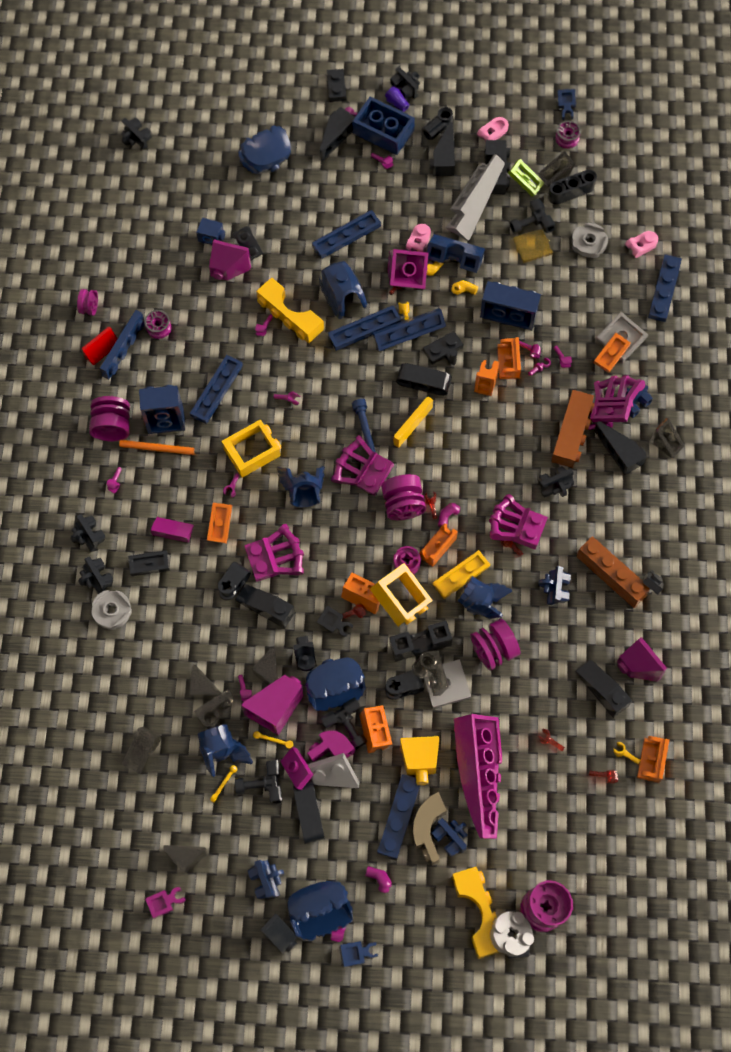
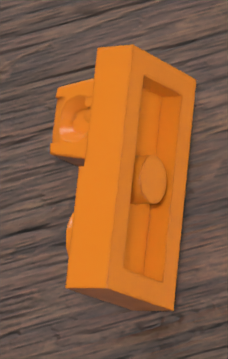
M615 333L594 360V364L609 373L629 348L631 342Z
M213 502L207 536L208 541L227 543L232 505Z

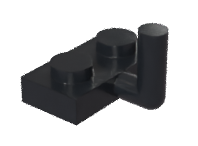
M452 331L423 347V352L432 365L444 358L451 365H455L457 362V351L462 349L464 344L455 331Z

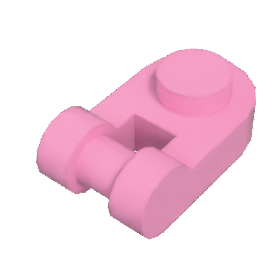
M502 117L494 118L479 129L477 135L481 139L483 138L485 142L486 140H497L507 132L508 121Z
M426 224L416 225L407 241L406 249L424 252L431 236L430 227Z
M646 231L635 238L628 239L625 245L628 249L631 248L632 254L635 258H638L656 247L658 236L652 231Z

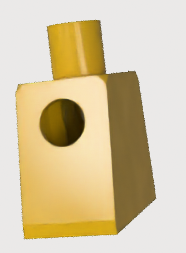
M439 736L400 738V748L407 775H416L417 785H427L428 774H436Z

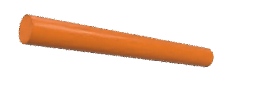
M120 440L119 447L194 455V448L129 440Z

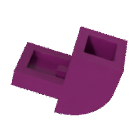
M325 731L319 734V739L322 743L319 744L317 742L308 749L307 755L312 763L322 758L328 752L332 756L344 753L346 758L355 753V748L342 733Z

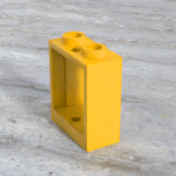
M261 419L221 441L224 451L242 478L281 456L279 441L276 438H272L269 426L267 424L264 425ZM261 432L271 448L244 463L234 445Z
M405 563L370 588L371 592L398 627L404 622L408 625L416 619L414 616L416 613L420 616L429 609L427 605L433 601ZM398 578L418 603V606L409 613H406L387 588L389 584Z

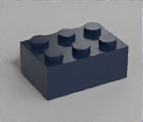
M371 96L352 121L354 135L395 155L399 154L415 129L414 117Z
M487 281L482 298L480 318L533 330L541 294L532 290H522L516 286H506L499 282Z
M165 385L157 388L146 387L139 389L140 411L148 434L185 431L184 408L178 386Z

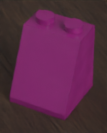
M286 675L282 676L242 703L244 715L279 736L304 696L303 688L300 684L301 681L293 676L290 678Z

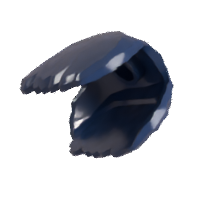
M271 126L270 130L258 132L257 135L252 136V139L247 138L241 144V150L238 151L240 162L247 171L254 174H261L269 170L271 173L275 172L280 168L279 165L289 158L291 143L285 129L280 126Z
M345 261L331 264L320 272L319 283L321 291L333 314L338 319H342L344 316V298L349 293H356L363 308H367V301L359 280Z
M348 657L336 660L327 659L322 662V665L307 673L305 683L309 703L312 704L315 711H328L329 707L332 709L342 707L345 702L354 697L358 701L360 700L366 687L364 682L365 676L359 664Z
M323 881L304 887L289 897L287 910L296 936L310 942L316 936L324 937L332 932H336L339 926L345 928L353 921V908L347 898L348 892L345 890V886L337 881Z

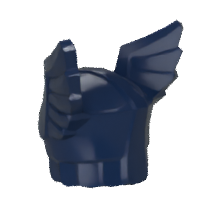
M277 466L280 483L285 490L289 491L290 504L292 506L306 508L320 503V490L324 482L325 466L316 468L315 477L306 471L293 477L289 468Z
M471 576L465 583L464 591L461 593L458 601L463 604L467 612L473 615H481L487 619L502 618L503 614L491 605L493 601L497 602L511 593L512 589L507 588L506 585H500L498 582L485 584Z
M227 724L218 725L198 733L199 750L204 758L206 768L212 777H215L213 761H223L228 756H230L233 762L253 764V760L250 758L251 754L246 750L247 747L232 738Z

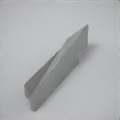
M497 154L493 155L487 165L482 163L477 167L451 207V210L456 214L446 226V229L465 240L471 238L505 165Z

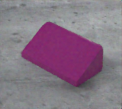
M157 517L151 527V534L189 543L194 525Z

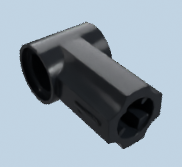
M449 107L439 109L438 115L422 127L424 136L428 140H433L442 131L446 130L449 123L453 122V111Z

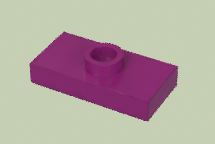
M292 747L280 761L295 787L302 790L312 778L313 773L299 750Z

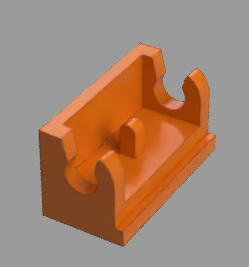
M519 337L501 339L500 344L497 345L499 379H519L521 373Z
M484 360L479 372L476 374L474 392L492 396L497 380L499 362L494 361L492 368L486 369V360Z
M444 523L420 551V557L433 567L455 542L458 531L454 528L450 531L447 528V524Z
M351 573L343 586L341 598L375 615L380 605V602L370 590L375 583Z
M383 705L364 708L359 716L364 737L367 740L368 753H373L380 748L382 750L387 749L389 745H392Z
M654 736L644 738L637 778L660 783L663 779L669 739Z

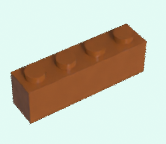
M572 390L553 453L552 463L573 468L575 462L579 463L582 452L578 451L579 446H584L586 435H583L584 429H589L591 419H588L589 413L592 414L593 407L595 406L593 403L594 395Z
M593 536L579 549L577 558L633 608L648 595L650 588L643 584L642 580Z

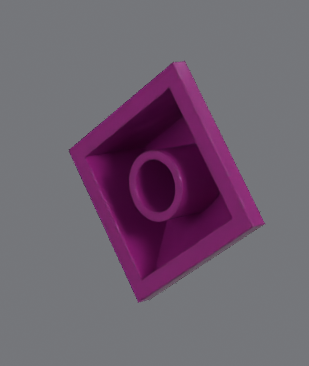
M218 240L213 241L209 264L211 277L217 280L223 279L228 281L251 269L248 248Z
M398 249L390 250L388 258L389 285L425 289L428 253Z
M642 637L633 643L617 660L619 670L630 678L657 682L667 670V667Z

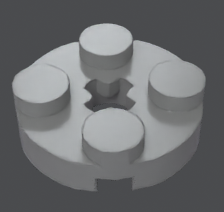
M585 223V226H578L574 230L572 236L574 252L585 257L597 258L605 251L608 236H606L604 229L600 225ZM590 237L592 238L593 242L589 243L585 239H589Z
M117 590L101 592L92 603V616L95 622L108 630H114L123 626L132 614L131 604L127 596ZM108 606H111V607L116 606L115 612H114V613H107V612H108V608H107V607H108Z
M505 912L494 919V924L490 930V937L494 947L499 952H504L508 956L514 957L529 949L534 941V936L530 923L521 912ZM509 928L514 930L516 934L515 939L508 936Z

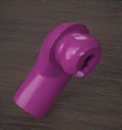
M449 503L441 509L438 527L441 528L444 523L448 524V518L452 514H459L460 506L456 505V503Z
M368 866L365 876L377 880L380 892H389L392 884L387 873L384 870Z

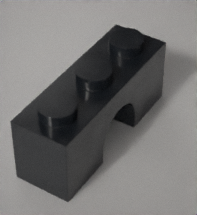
M486 140L484 164L487 165L494 154H497L505 163L491 194L505 195L506 188L510 186V177H507V173L510 170V162H507V158L510 156V148H507V140Z
M446 620L429 625L425 631L417 634H409L408 631L389 637V645L394 660L397 662L452 646L453 638Z

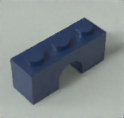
M436 234L429 241L427 249L428 259L440 263L447 259L456 260L460 263L461 269L475 273L478 272L482 264L485 248Z

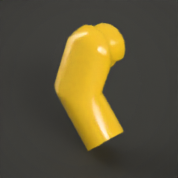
M437 261L433 264H428L427 276H433L444 264Z
M462 280L453 284L451 290L454 294L469 292L475 295L478 286Z

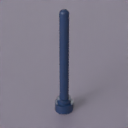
M357 399L351 403L353 411L359 416L365 443L375 452L365 414L367 411L366 400Z

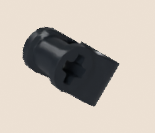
M234 561L218 583L220 597L223 600H232L248 581L251 571Z
M411 670L389 678L386 682V696L389 699L396 700L424 691L425 688L419 671ZM391 686L398 688V690L395 691L393 688H391Z

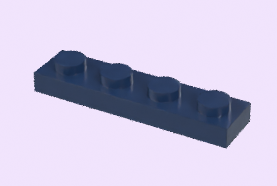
M371 210L312 242V247L319 257L323 259L381 227V221Z
M664 255L648 318L666 322L682 258Z
M394 305L333 330L328 333V337L337 351L372 336L373 332L400 323L401 318Z
M438 308L378 330L372 334L377 350L381 351L446 327L442 310Z
M135 310L101 365L100 371L104 378L110 379L112 374L114 375L117 372L118 364L126 357L129 346L134 344L137 333L143 329L145 323L142 312Z
M229 355L225 356L191 410V417L205 424L208 423L243 367V362Z
M405 774L401 776L377 854L396 860L398 858L420 785L416 784V778Z

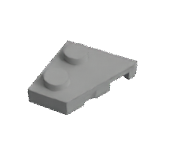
M344 753L307 764L313 773L311 780L314 785L359 788L360 782Z

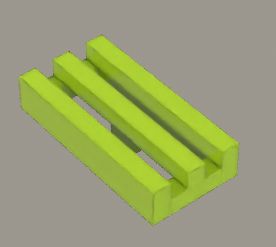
M518 159L508 172L532 197L537 194L545 183L521 159Z

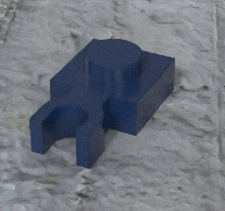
M575 89L558 90V109H563L562 120L565 119L566 113H569L571 119H573L574 112L571 108L576 107Z
M361 941L339 945L342 967L365 963L364 956L368 958L378 957V953L371 954L369 952V948L376 946V942L369 943L365 947H362Z

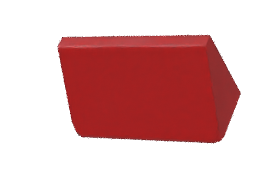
M107 327L82 347L81 350L84 357L92 365H95L109 354L118 338L111 327Z

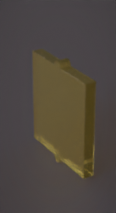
M543 229L513 237L517 247L516 251L519 252L523 263L553 254L549 245V239L546 238Z

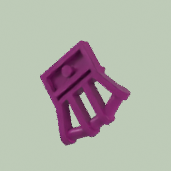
M625 375L620 378L611 376L600 382L598 380L594 382L596 399L590 417L592 422H627L630 410L633 408V400L638 392L644 389L645 381L641 379L635 380L630 378L629 375ZM620 385L617 397H613L615 388ZM632 386V388L625 397L627 387ZM607 387L605 398H603L602 390Z
M358 435L354 442L343 448L342 455L336 459L335 471L331 481L339 484L355 485L375 496L393 468L394 463L373 452L361 436ZM362 446L368 453L369 458L365 459L353 451ZM350 457L362 463L364 466L361 471L347 464V459ZM344 468L357 475L356 479L341 477L342 469Z
M507 494L500 504L494 506V514L490 516V539L513 541L536 550L548 517L531 511V508L525 509L515 501L512 495ZM509 506L516 513L508 511L505 508ZM500 517H503L505 519L511 520L519 524L515 525L513 523L502 520ZM499 528H502L510 532H501Z
M283 524L268 538H262V540L244 545L256 582L280 574L303 575L302 559L304 552L300 550L299 538H296L291 533L290 527L287 524ZM282 535H284L289 540L287 542L271 546V544L275 542L278 538H280ZM289 548L293 550V553L275 558L273 554ZM295 560L293 568L278 567L280 564Z

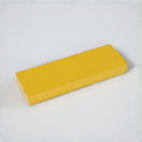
M426 397L394 435L395 446L399 448L431 411L433 399Z
M478 550L434 581L433 586L443 599H446L463 587L471 576L477 577L488 569L491 564Z

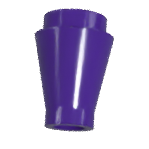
M391 87L386 92L387 102L402 112L408 109L410 105L399 88Z

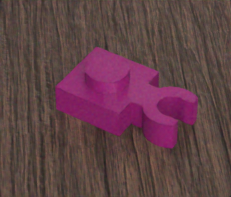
M180 887L174 888L169 895H167L166 890H163L145 898L153 919L173 911L172 904H182L186 901L184 897L181 899L175 898L176 893L182 891Z

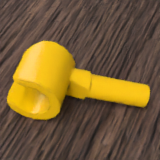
M407 301L404 304L399 302V313L404 315L405 320H408V313L410 312L409 302Z
M617 742V746L623 750L619 752L613 749L614 754L617 757L625 756L639 764L640 759L626 751L625 745L622 742Z

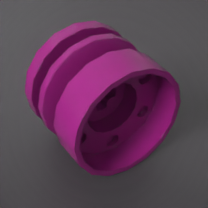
M101 396L93 399L90 407V435L102 441L126 439L129 436L130 423L128 419L130 417V403L123 398L115 396Z
M405 474L394 476L382 483L381 488L383 498L386 500L385 508L387 509L386 512L389 519L397 521L412 519L426 511L424 496L421 494L420 477L417 475Z
M502 618L488 625L490 634L484 628H481L479 633L475 631L470 635L476 655L490 671L495 669V664L497 666L502 665L501 655L507 661H510L521 654L519 644L512 630Z
M549 880L541 882L523 896L520 903V912L528 920L531 928L537 932H548L555 929L570 917L573 910V899L570 892L564 885Z

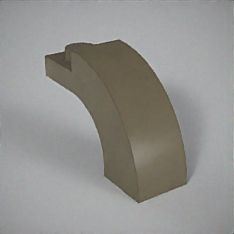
M439 792L430 796L421 805L413 825L415 848L424 847L422 850L426 862L430 861L431 865L439 863L440 858L431 839L430 829L433 823L438 818L446 815L447 812Z

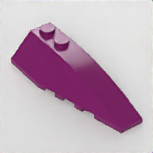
M476 714L454 718L460 779L471 818L480 839H497L499 813L496 810V804L500 799V794L497 793V784L501 782V774L498 773L499 764H502L499 718Z

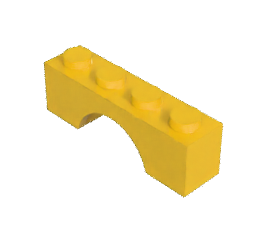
M272 277L256 291L258 303L262 307L268 308L275 318L281 319L288 329L294 330L301 340L310 343L324 330V321L311 310L301 313L293 312L284 305L283 302L286 297L285 288Z
M476 866L452 874V880L458 897L473 901L481 912V927L471 938L477 958L480 959L499 953L490 937V930L497 915L495 912H491L489 904H492L489 892L484 891L483 884L485 879L482 871L478 872Z

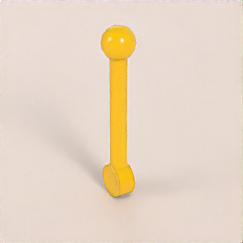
M259 731L253 733L255 739L262 738L285 745L287 749H291L294 745L291 740L287 742L262 735Z
M230 766L229 773L215 794L212 795L210 801L213 803L216 801L232 774L237 772V766Z

